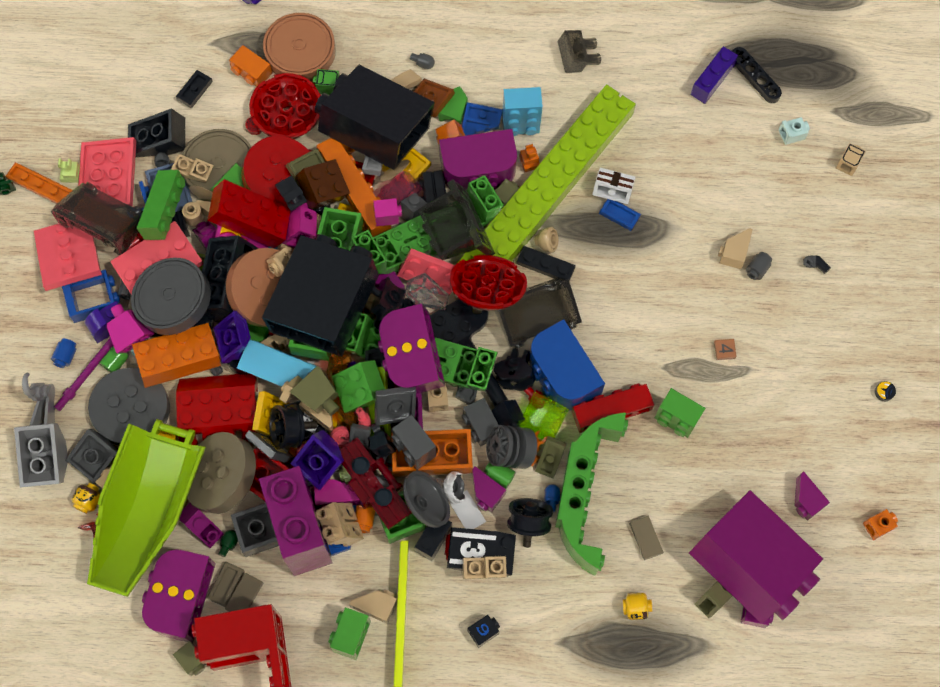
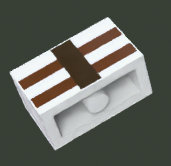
M600 167L592 195L628 204L635 176Z

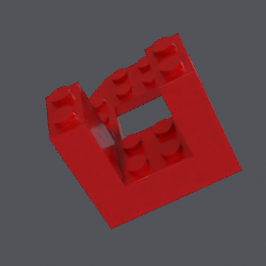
M272 604L194 618L195 624L192 625V634L194 638H197V646H194V652L199 662L207 664V666H210V669L216 671L267 661V666L272 668L273 675L269 677L270 687H292L282 616Z

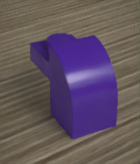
M117 301L100 311L98 308L95 309L85 320V325L97 344L110 336L107 323L115 318L110 309L118 305Z

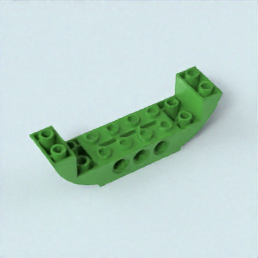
M484 175L468 183L467 194L375 237H372L370 231L367 230L351 239L355 246L363 247L373 254L378 274H389L393 271L398 272L411 248L434 257L466 242L468 238L479 232L493 220L504 205Z
M361 314L345 351L365 358L366 350L379 348L378 341L381 340L379 330L373 325L374 320L367 314ZM435 338L445 383L466 389L485 391L498 352L478 347L477 350Z
M626 413L613 414L601 418L590 425L576 442L571 443L555 527L559 528L562 542L572 559L581 568L594 576L598 571H601L605 555H602V548L581 544L584 537V530H581V527H584L588 511L584 509L588 507L591 497V491H588V488L591 489L595 472H591V470H594L597 463L598 453H595V451H598L601 439L619 442L620 437H624L628 426V420L625 419Z

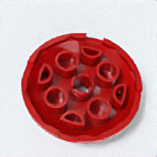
M293 73L276 74L273 78L262 81L255 88L249 104L250 115L256 127L268 136L298 138L308 133L317 124L320 115L315 113L314 110L317 100L321 95L315 85L301 75Z
M476 255L473 256V259L467 261L463 259L452 268L449 281L453 293L461 301L477 309L501 310L519 302L527 289L525 274L517 269L516 264L498 256Z

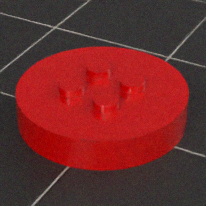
M270 136L258 141L250 148L242 164L241 178L244 188L287 206L275 184L291 176L285 166L286 164L310 151L300 142L285 136Z

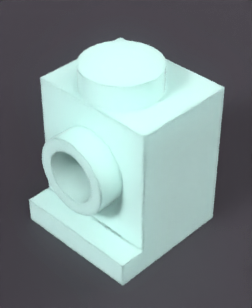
M802 117L790 121H782L779 127V132L785 145L806 139L810 130L808 122L803 121Z

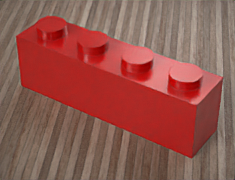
M634 384L629 387L630 389L624 391L618 389L613 391L611 395L605 397L604 395L594 397L592 401H584L573 406L572 415L579 433L584 432L590 425L601 418L613 414L626 413V419L652 411L654 402L647 384Z

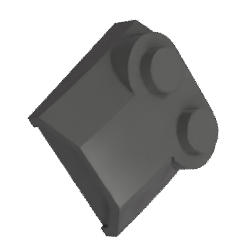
M88 429L65 461L73 465L91 480L93 484H96L103 470L113 464L118 448L93 429Z

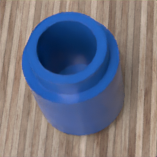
M62 338L51 357V360L54 362L53 364L59 368L69 367L77 350L75 348L77 344L69 339Z

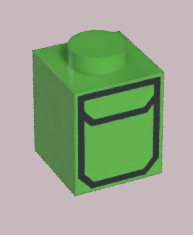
M317 70V76L313 77V84L320 94L326 93L330 95L333 92L334 85L340 76L339 71Z

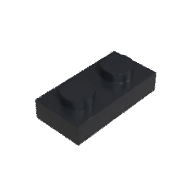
M196 70L177 94V100L193 108L213 82L212 78Z

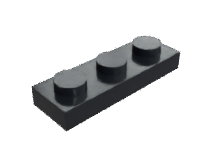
M523 246L517 260V265L569 284L576 267L574 264Z

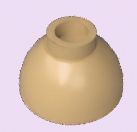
M547 227L543 229L539 235L535 236V245L545 252L554 253L558 247V234L555 228Z

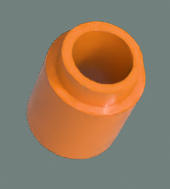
M368 504L367 509H363L361 505L356 506L355 514L357 520L354 522L359 523L362 533H370V529L373 528L376 511L372 508L371 504Z

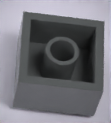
M412 415L392 428V443L398 452L402 450L405 455L404 459L410 467L414 466L418 470L436 457L435 444Z
M266 503L231 515L240 548L245 557L279 546Z

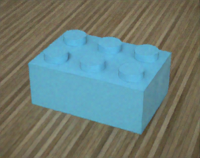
M541 87L504 89L502 108L503 130L512 129L514 136L540 133L543 108Z

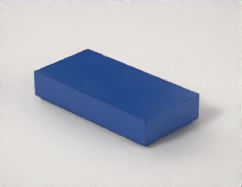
M609 199L606 200L599 212L600 215L632 231L641 216L640 213Z

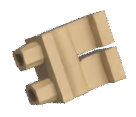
M332 502L316 510L317 519L320 520L323 528L322 534L324 539L327 540L328 545L343 544L344 547H348L364 539L359 523L354 522L357 520L352 503Z

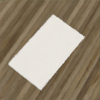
M466 490L463 492L466 498L465 501L458 504H453L451 501L449 503L464 528L475 529L485 523L486 520Z

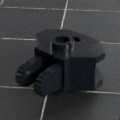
M513 348L511 355L507 356V359L495 363L493 371L497 375V382L503 389L523 391L534 385L533 369L528 365L530 350H524L522 357H518V349Z

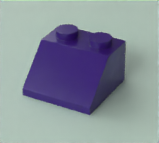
M321 430L310 437L290 464L294 467L300 466L304 477L318 490H321L344 460L338 443L324 430Z

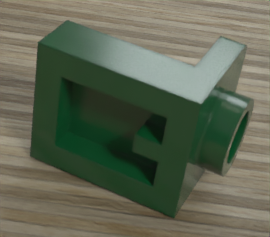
M0 172V195H7L16 191L13 182L6 180L4 173Z

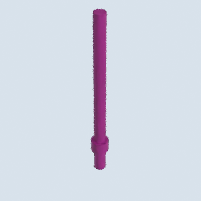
M111 337L73 384L62 393L64 395L54 406L57 410L61 411L67 402L76 396V391L112 348Z

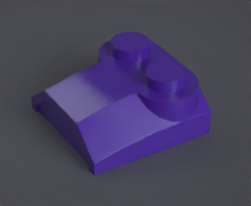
M233 311L213 328L222 363L240 360L251 338L246 319L237 311Z

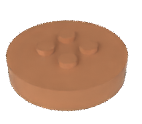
M291 13L282 16L270 25L263 39L266 61L271 65V69L275 74L301 75L311 81L314 76H317L318 69L328 70L335 58L336 47L331 28L321 18L309 13Z
M259 248L249 251L236 259L229 269L226 278L228 302L233 311H237L246 319L248 324L267 327L262 319V315L281 276L277 277L269 270L266 260L279 250Z

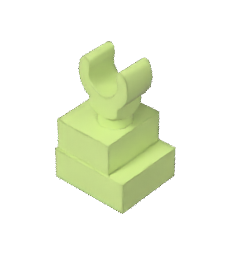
M59 158L58 167L61 169L60 181L79 183V163L72 162L71 159L62 161Z

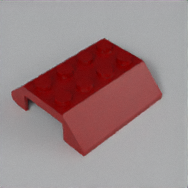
M231 374L179 379L176 390L177 427L188 431L189 429L195 430V437L191 445H198L196 434H202L204 440L209 435L211 436L215 433L228 432L236 435L235 431L242 430V439L249 443L245 435L249 430L256 432L252 428L257 406V376L252 374ZM178 436L179 441L184 443L185 438Z

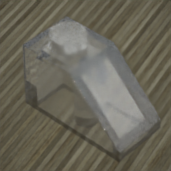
M426 273L418 275L407 282L405 295L416 305L422 303L424 307L439 310L447 308L449 294Z

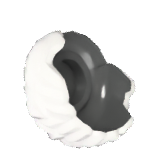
M452 471L446 476L442 488L448 501H451L453 504L466 500L463 494L464 482L460 477L462 473Z

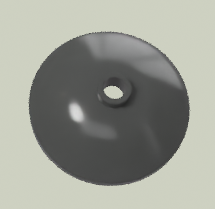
M414 471L407 475L404 480L403 493L411 513L421 523L433 528L446 524L450 517V506L447 496L439 483L432 476L422 471Z

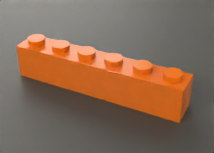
M332 138L316 145L325 162L336 159L350 191V194L345 198L354 212L362 214L365 229L370 231L372 237L390 230L391 225L376 226L374 201L381 199L379 196L376 197L374 195L370 182L367 183L365 181L363 171L360 168L357 169L353 156L351 154L348 155L346 152V146Z

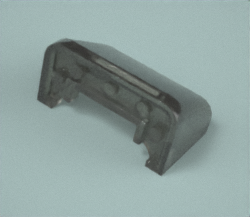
M89 182L86 184L81 183L51 210L59 225L72 229L75 227L101 240L105 246L114 247V253L118 255L126 252L138 235L137 226L143 212L137 206L131 207L101 192Z
M563 277L528 287L519 302L505 309L494 310L508 346L513 348L524 346V342L527 341L526 339L536 336L538 333L562 320H565L570 329L578 327L577 324L582 323L569 279Z

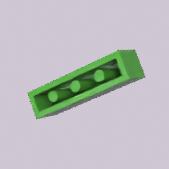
M158 170L137 226L144 240H165L167 232L170 230V224L175 215L177 204L180 201L182 190L185 187V179L179 170Z

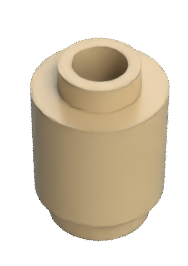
M189 202L183 206L182 213L188 225L196 227L197 224L203 222L204 215L199 204Z

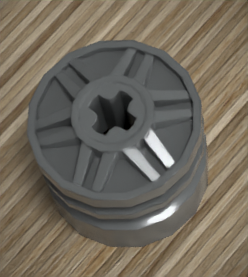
M496 425L492 428L487 438L486 452L488 460L493 466L529 468L537 454V438L535 433L530 428Z

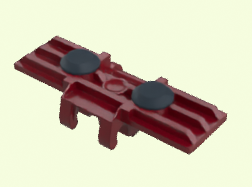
M358 437L340 449L344 460L342 465L352 478L348 483V487L351 492H355L363 509H367L370 503L388 530L412 514L397 493L402 489L403 485L397 482L384 464L385 460L383 458L375 461ZM379 469L390 486L384 488L373 472Z

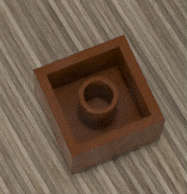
M336 159L303 168L295 176L311 210L342 201L350 194Z

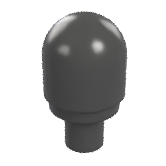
M412 53L410 56V60L417 62L416 65L424 69H431L435 64L434 58L425 53H420L419 55Z

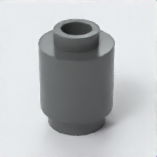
M765 252L756 254L746 268L748 277L753 280H761L771 267L772 258Z

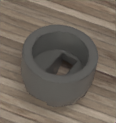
M160 152L155 156L156 167L170 164L166 153Z

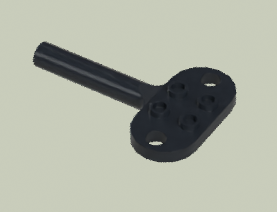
M457 299L430 315L435 338L477 349L471 338L485 327L488 321V310H483L481 314H474L472 312L474 307ZM491 372L485 392L494 407H496L501 402L508 401V398Z

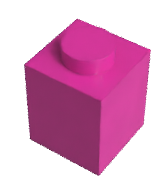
M396 198L374 201L376 226L399 224V217H402L401 205H397Z

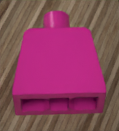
M307 202L290 213L286 240L282 244L295 248L301 235L312 239L316 237L317 213L308 208Z
M121 304L115 305L110 309L115 318L107 323V329L117 354L129 352L133 349L132 344L145 341L155 334L138 320L133 310L124 311Z

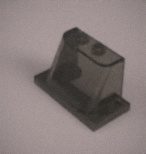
M454 179L447 183L450 188L448 193L418 209L424 222L422 227L431 238L429 243L432 249L436 250L440 259L446 260L476 249L486 256L495 254L468 191Z

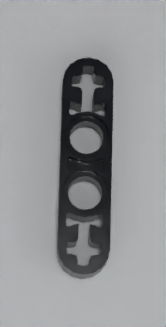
M743 47L734 48L732 52L739 56L735 67L768 103L778 102L782 94L780 87ZM748 65L753 66L755 71L749 72L745 67ZM763 78L766 81V84H759L757 82V79Z

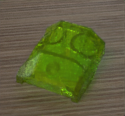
M535 391L523 414L526 420L519 425L523 428H530L534 433L540 430L538 437L544 439L546 436L555 438L569 409Z

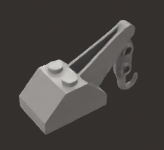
M28 372L23 375L22 389L29 399L37 401L30 425L14 427L20 488L60 484L64 482L68 462L65 461L67 459L66 440L58 423H55V387L53 384L32 383L29 387L28 376L30 374Z

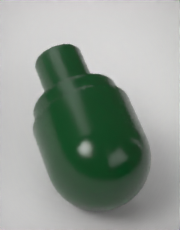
M227 530L223 534L219 544L221 549L218 555L226 557L228 551H232L238 542L235 530Z

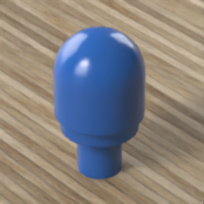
M551 484L545 489L544 500L552 506L553 512H556V505L560 501V488L557 485Z

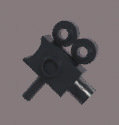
M389 277L379 283L378 288L374 286L371 292L375 297L370 312L376 315L373 325L377 330H379L382 319L388 313L417 305L415 300L405 298L407 290L397 287Z

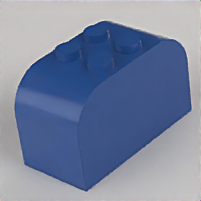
M565 320L554 324L535 336L531 345L529 363L533 369L535 380L539 381L543 386L541 387L542 392L546 397H550L555 406L562 410L570 411L573 406L584 401H592L594 397L602 395L605 382Z

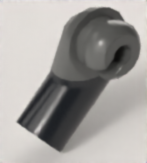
M818 255L806 256L803 259V264L806 267L819 268L824 274L831 269Z

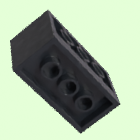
M239 235L209 238L202 272L209 281L211 296L204 316L218 324L233 312L226 295V278L230 267L241 255L259 249Z

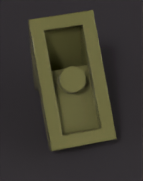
M548 436L535 472L554 479L567 443Z

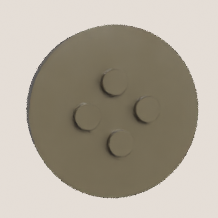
M227 129L208 130L194 137L187 144L182 155L193 160L196 158L214 166L207 182L184 177L188 187L199 186L211 191V188L235 163L242 168L243 161L251 148L249 142L240 134Z
M219 432L207 437L199 444V446H205L206 448L187 497L195 507L213 514L225 513L236 507L248 493L256 471V458L251 445L234 434Z

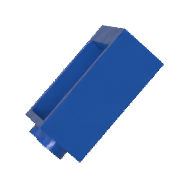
M106 269L101 271L102 275L62 286L69 317L74 323L86 320L87 316L97 308L100 311L115 301L120 303L118 293L114 292L113 286H116L113 275L109 276ZM105 283L110 302L79 311L75 291Z

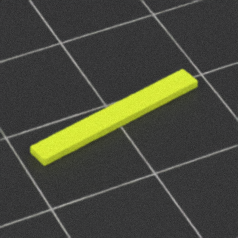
M408 541L400 542L394 687H403Z

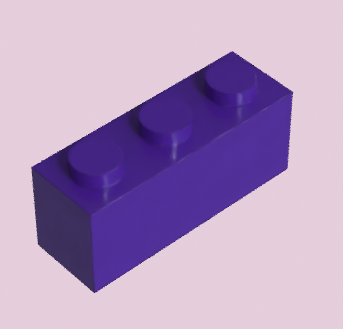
M723 46L694 83L690 95L706 104L734 68L738 55Z

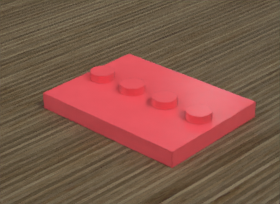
M130 137L81 142L78 193L110 209L133 207L136 139Z
M79 217L34 230L40 272L45 291L102 275L90 220Z
M176 221L170 224V230L167 232L165 240H143L110 261L131 295L139 276L149 266L160 260L183 258L193 262L198 268L204 264Z

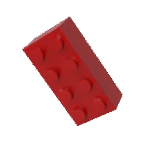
M224 179L213 189L207 221L276 248L286 240L290 210L281 203Z

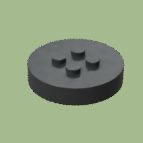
M183 258L160 260L149 266L137 279L131 295L133 312L138 320L152 332L161 335L181 333L194 326L205 314L210 302V284L203 272L189 260Z
M139 368L118 369L102 378L93 389L89 399V417L94 428L104 438L120 446L129 423L148 432L152 431L156 419L162 420L166 424L170 413V400L162 383L147 388L144 387Z

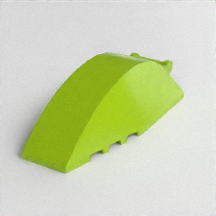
M156 419L151 432L130 423L128 424L98 500L99 509L95 522L96 532L95 538H93L94 547L92 558L90 559L88 585L128 597L176 527L204 454L205 446L191 445L195 437V430L189 429L188 431L163 423L159 419ZM160 431L183 437L185 441L183 443L158 434Z

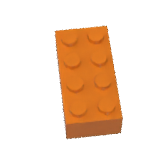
M209 323L191 327L178 334L163 335L132 344L145 388L221 366Z
M471 429L425 431L436 446V457L418 470L406 463L402 450L398 452L396 449V452L392 453L394 477H406L414 471H422L429 475H448L452 471L468 474L472 473L473 469Z

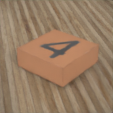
M734 339L714 341L716 360L736 359Z

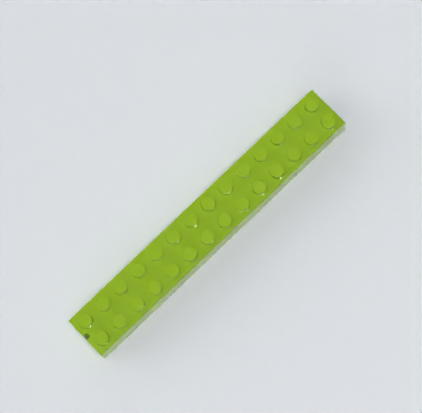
M606 84L459 261L473 259V256L493 255L512 262L521 252L523 246H526L632 117L636 103L624 95L619 97L620 93Z

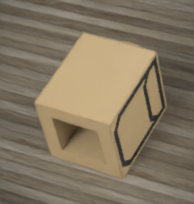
M849 143L836 169L853 176L866 151L858 145Z

